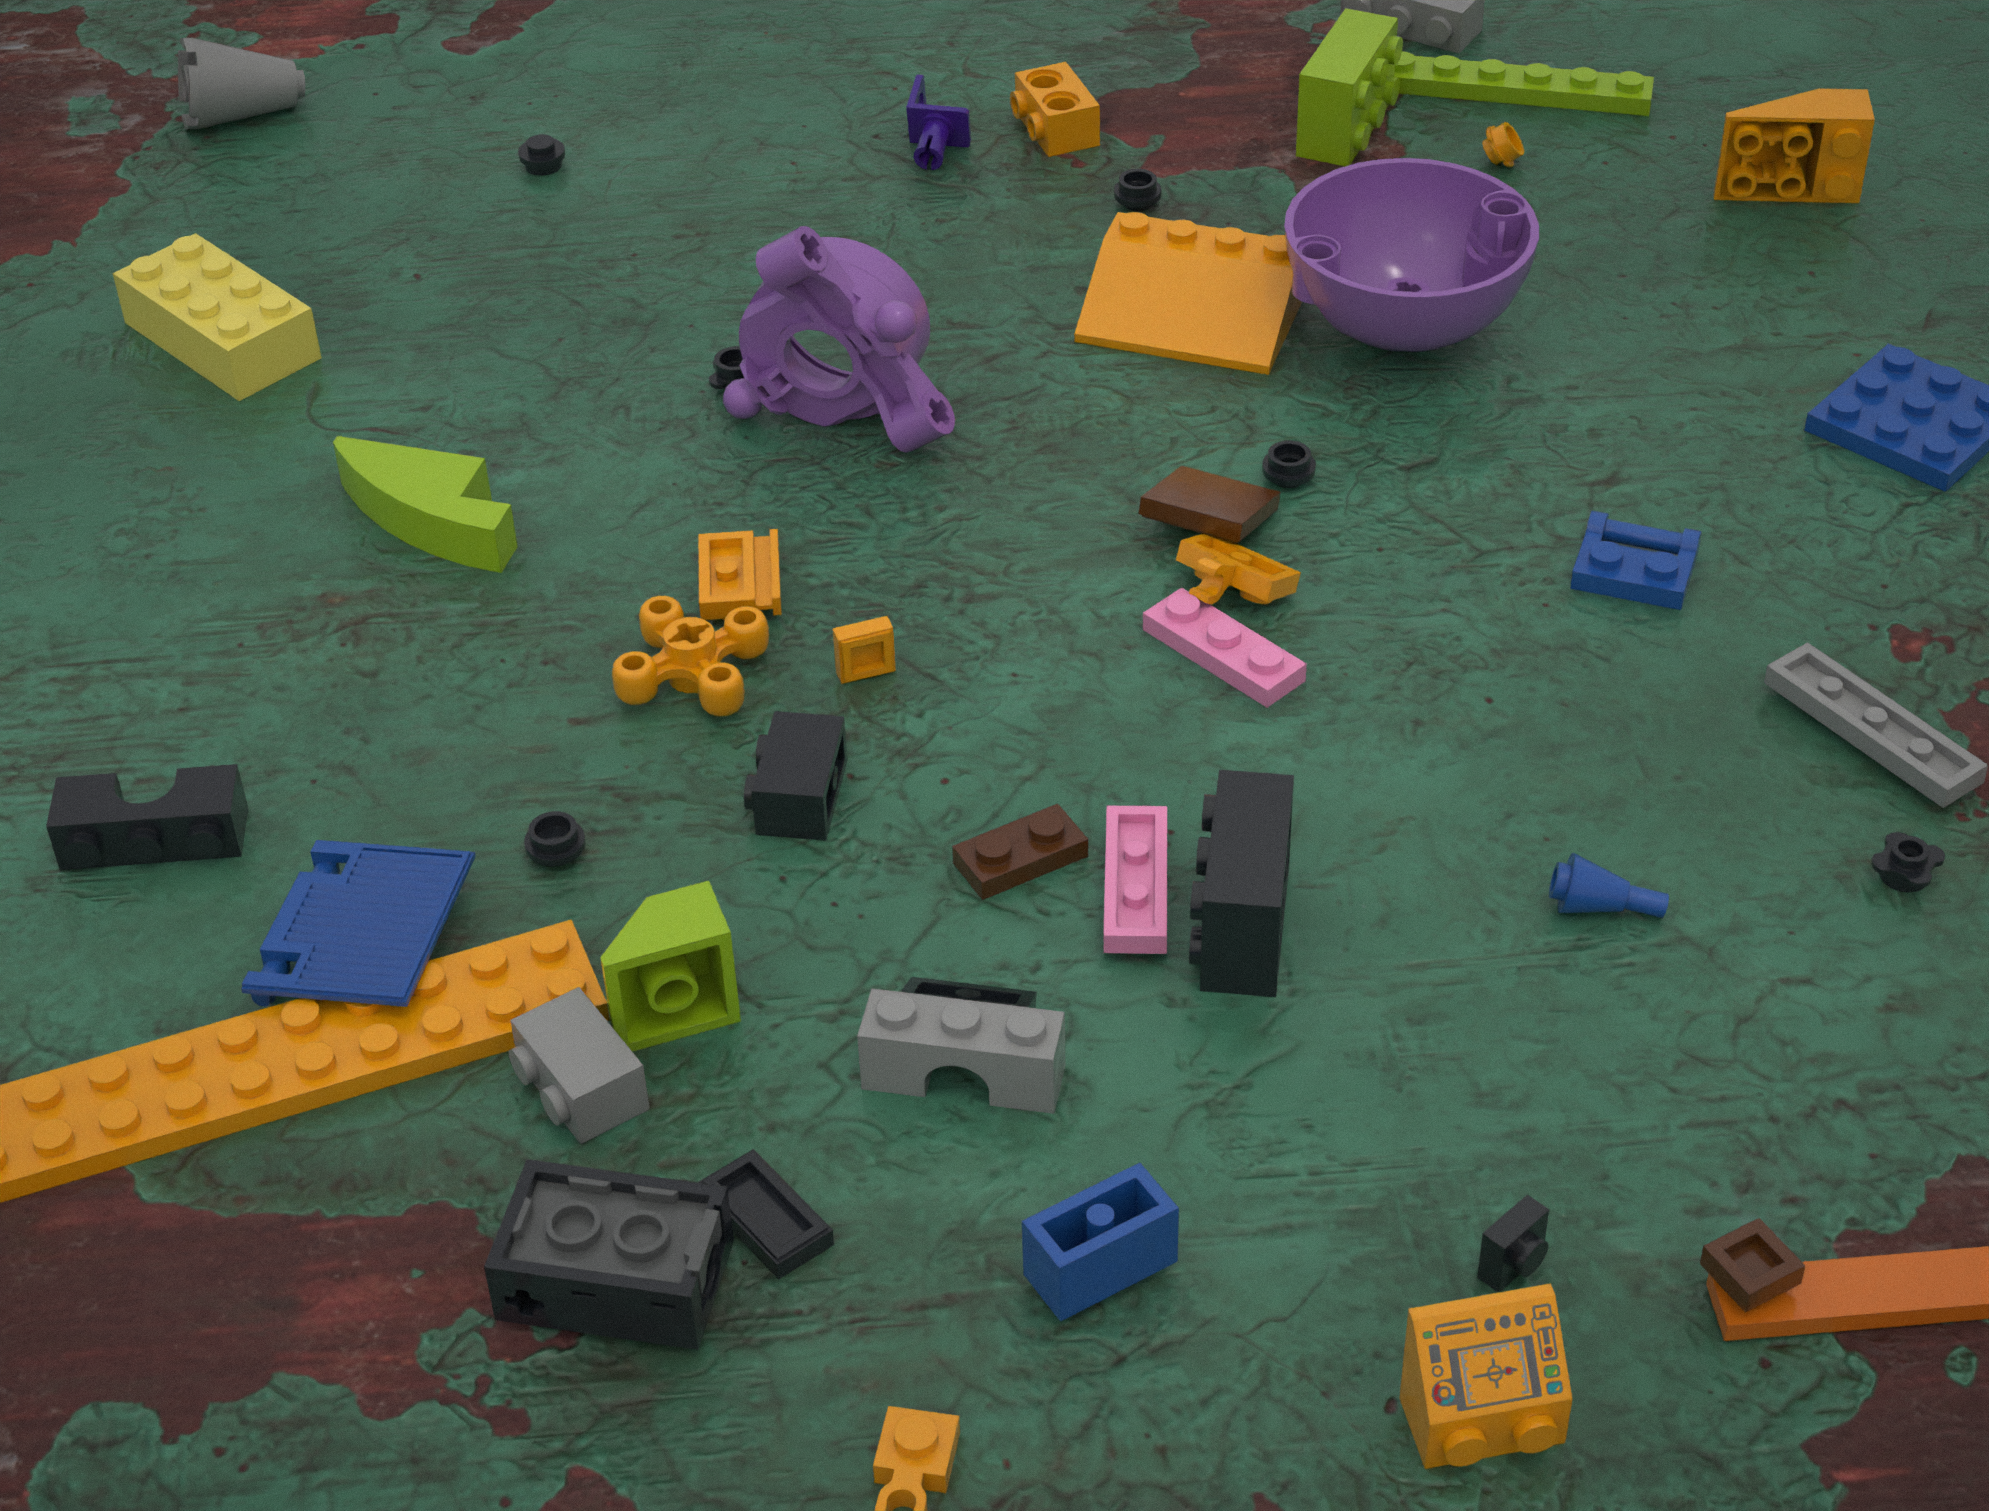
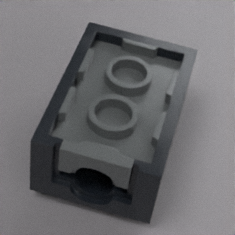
M527 1159L484 1265L495 1320L698 1350L734 1242L728 1188L726 1186Z

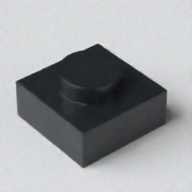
M1527 1194L1483 1232L1477 1278L1499 1293L1519 1275L1523 1277L1531 1275L1540 1266L1548 1251L1549 1245L1545 1241L1549 1209Z

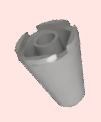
M193 37L180 38L179 42L185 50H178L179 101L189 102V114H181L185 129L197 130L295 107L297 105V98L305 96L304 71L296 70L295 63L292 60Z

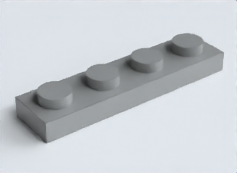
M1808 642L1767 665L1764 679L1766 685L1942 808L1984 783L1988 769L1986 763Z

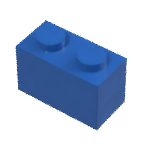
M1138 1163L1023 1220V1275L1061 1322L1178 1262L1179 1207L1144 1166Z

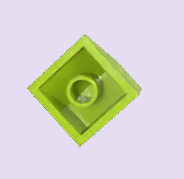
M705 881L646 897L600 957L612 1028L633 1052L741 1022L731 931L710 882Z

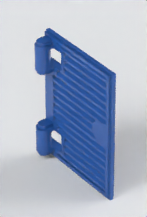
M316 840L310 851L314 869L312 872H299L259 949L264 966L261 972L248 971L242 982V993L251 994L252 1000L259 1006H268L275 1001L277 996L408 1007L476 857L475 852ZM339 863H346L340 875ZM290 961L297 962L292 973L288 974L291 969Z

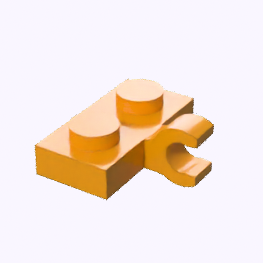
M1200 534L1181 540L1176 561L1195 569V576L1202 579V582L1197 587L1190 589L1189 594L1209 605L1216 603L1228 586L1239 589L1240 596L1248 601L1269 604L1273 600L1296 593L1301 572L1237 543L1207 534Z

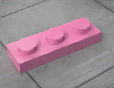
M1184 588L1178 589L1143 612V631L1266 708L1306 681L1307 663L1212 605L1198 600L1197 597L1189 594V591Z
M1107 806L1104 953L1167 954V806Z

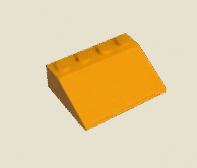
M1117 212L1101 244L1074 333V342L1269 375L1302 303L1292 294L1293 271L1287 253L1285 235L1267 236L1243 232L1241 229L1234 227L1216 228L1197 225L1189 220L1172 221L1148 217L1139 212Z

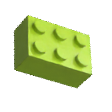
M1344 9L1299 74L1296 157L1349 166L1360 150L1365 151L1374 127L1380 128L1387 107L1395 105L1399 94L1400 79L1394 77L1395 65L1400 60L1403 47L1402 37L1397 36L1398 18Z

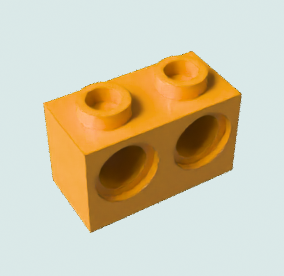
M1067 62L1015 72V91L1010 93V105L1013 115L1016 119H1021L1027 127L1031 140L1037 141L1048 157L1100 146V105Z

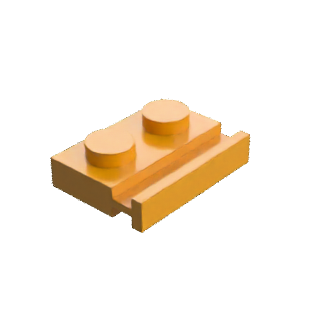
M769 529L770 536L754 537L753 530L698 534L699 609L701 619L724 620L730 611L742 606H751L759 610L773 609V616L782 615L778 529Z

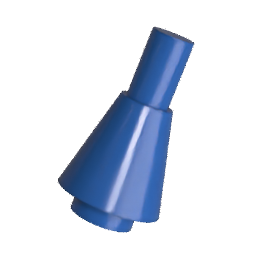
M1571 853L1567 864L1562 862L1556 863L1549 887V898L1558 900V913L1623 912L1626 909L1663 918L1669 902V894L1630 885L1629 881L1575 853Z

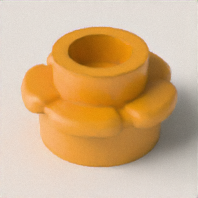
M1504 122L1497 127L1489 126L1486 129L1487 138L1482 141V145L1487 157L1495 165L1503 162L1504 166L1508 168L1513 167L1514 160L1524 155L1522 141L1515 129L1508 122Z

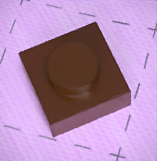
M1760 1218L1704 1245L1700 1265L1744 1312L1800 1285L1805 1270V1265Z

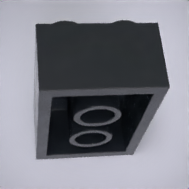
M1219 770L1216 795L1204 794L1202 831L1211 832V838L1199 837L1196 875L1206 877L1205 882L1193 881L1190 919L1202 920V927L1192 926L1189 948V964L1201 965L1200 991L1276 997L1290 864L1294 775Z

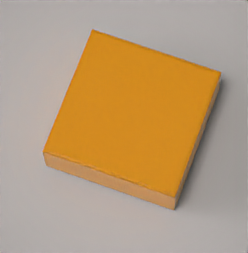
M888 616L832 628L835 668L841 684L896 671L893 626Z

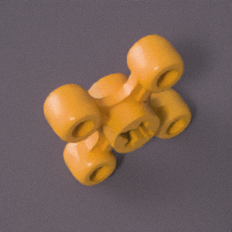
M655 596L646 600L641 606L639 613L641 634L646 643L652 647L662 648V650L653 657L644 652L631 651L620 655L615 660L612 668V681L617 697L626 704H645L655 697L659 684L669 680L670 685L677 691L698 693L703 709L710 715L729 716L737 712L744 702L743 677L739 669L734 665L720 661L729 654L740 659H752L764 653L769 643V627L764 613L751 606L735 608L725 617L723 627L714 631L712 624L705 619L697 617L684 618V612L680 603L673 597Z

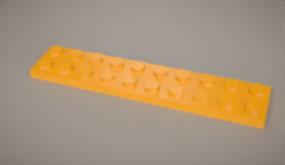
M571 919L429 960L408 1007L298 998L0 1085V1203L509 1051L515 1048L511 1019L578 987L581 988L603 1017L610 1021L607 1001Z

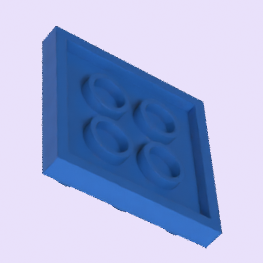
M1887 344L1807 413L1804 431L1946 492L1989 452V385L1963 375L1955 368L1941 366L1917 356L1909 349Z

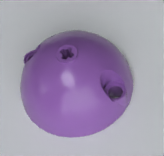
M1378 159L1335 169L1316 178L1301 189L1292 199L1286 211L1284 224L1287 253L1293 271V296L1304 303L1316 305L1326 320L1337 331L1369 346L1396 352L1435 350L1466 340L1480 333L1497 319L1516 297L1530 272L1539 241V223L1535 212L1526 199L1515 189L1499 179L1476 169L1431 159Z

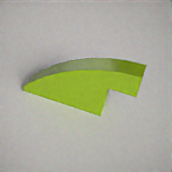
M342 436L335 438L333 445L343 488L362 512L381 528L405 543L434 556L469 567L498 573L503 572L518 547L511 504L492 501L485 458Z

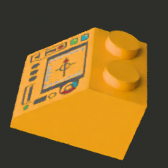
M1551 1283L1408 1309L1399 1399L1425 1469L1444 1465L1468 1466L1480 1461L1482 1458L1520 1451L1524 1453H1538L1547 1450L1553 1445L1566 1442L1573 1399L1556 1295Z

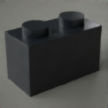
M774 711L768 735L760 734L756 746L757 773L747 775L744 787V807L746 810H753L756 835L827 841L848 761L844 716Z

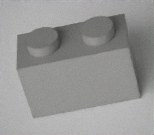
M580 987L510 1020L515 1048L509 1050V1058L516 1075L524 1085L533 1082L540 1091L541 1102L551 1121L556 1126L565 1123L580 1144L650 1110L643 1064Z

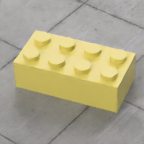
M196 233L180 237L172 245L149 256L139 257L131 265L113 273L125 323L238 401L322 358L312 308Z

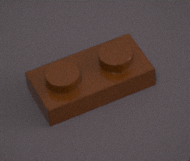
M1057 803L953 845V864L979 897L984 900L1088 857V838Z

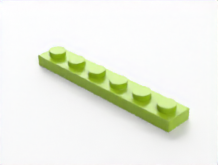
M1402 51L1400 60L1395 65L1394 77L1400 79L1399 94L1649 116L1654 83V77L1643 76L1633 71H1625L1619 74L1597 72L1587 67H1579L1573 70L1551 68L1542 63H1533L1525 66L1505 64L1496 59H1487L1480 62L1459 60L1457 57L1442 55L1436 58L1414 56L1405 51Z

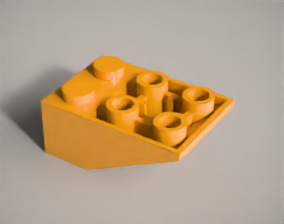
M1819 88L1727 112L1725 114L1715 181L1714 200L1859 203L1875 122L1868 89Z

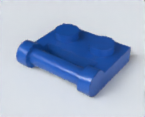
M1591 511L1587 530L1572 571L1570 589L1681 610L1698 556L1702 531L1685 528L1683 533L1611 520L1608 513ZM1616 543L1625 544V545H1630V546H1636V547H1641V548H1646V549H1651V550H1657V551H1659V552H1653V551L1642 550V549H1637V548H1632V547H1627V546H1621V545H1618V544H1616Z

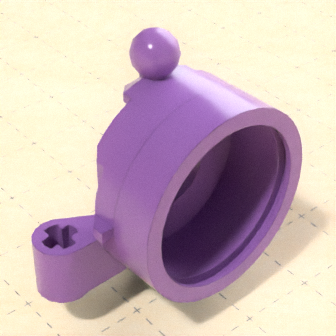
M800 226L757 251L756 267L763 282L754 294L740 321L739 345L743 360L739 366L744 378L732 381L725 388L723 404L728 413L739 419H748L755 416L761 410L762 405H764L770 412L777 415H782L787 411L804 421L824 427L837 425L848 419H860L880 414L892 444L898 450L905 453L914 451L953 431L955 416L952 406L918 366L928 346L930 318L925 300L919 288L901 266L884 253L867 244L846 238L820 237L813 229L807 226ZM804 330L822 331L836 338L850 355L853 372L835 368L817 359L802 347L793 335Z

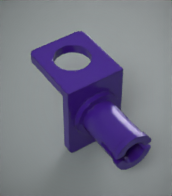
M916 74L906 106L910 143H918L913 156L915 163L927 170L929 159L931 156H934L931 170H936L943 163L946 146L965 148L970 146L969 110L963 107L928 105L926 103L924 75Z

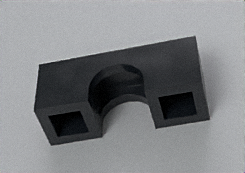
M237 764L177 768L175 783L171 790L161 798L146 803H130L124 800L117 773L56 777L46 828L59 870L242 857L248 805Z

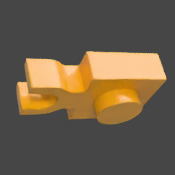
M888 1406L873 1463L874 1483L884 1484L885 1486L879 1492L874 1511H893L898 1507H908L913 1511H927L925 1490L940 1493L947 1492L960 1436V1419L958 1415Z

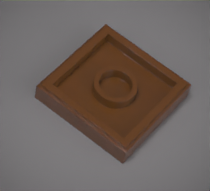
M1180 466L1141 496L1138 514L1148 519L1238 543L1278 510L1281 492Z

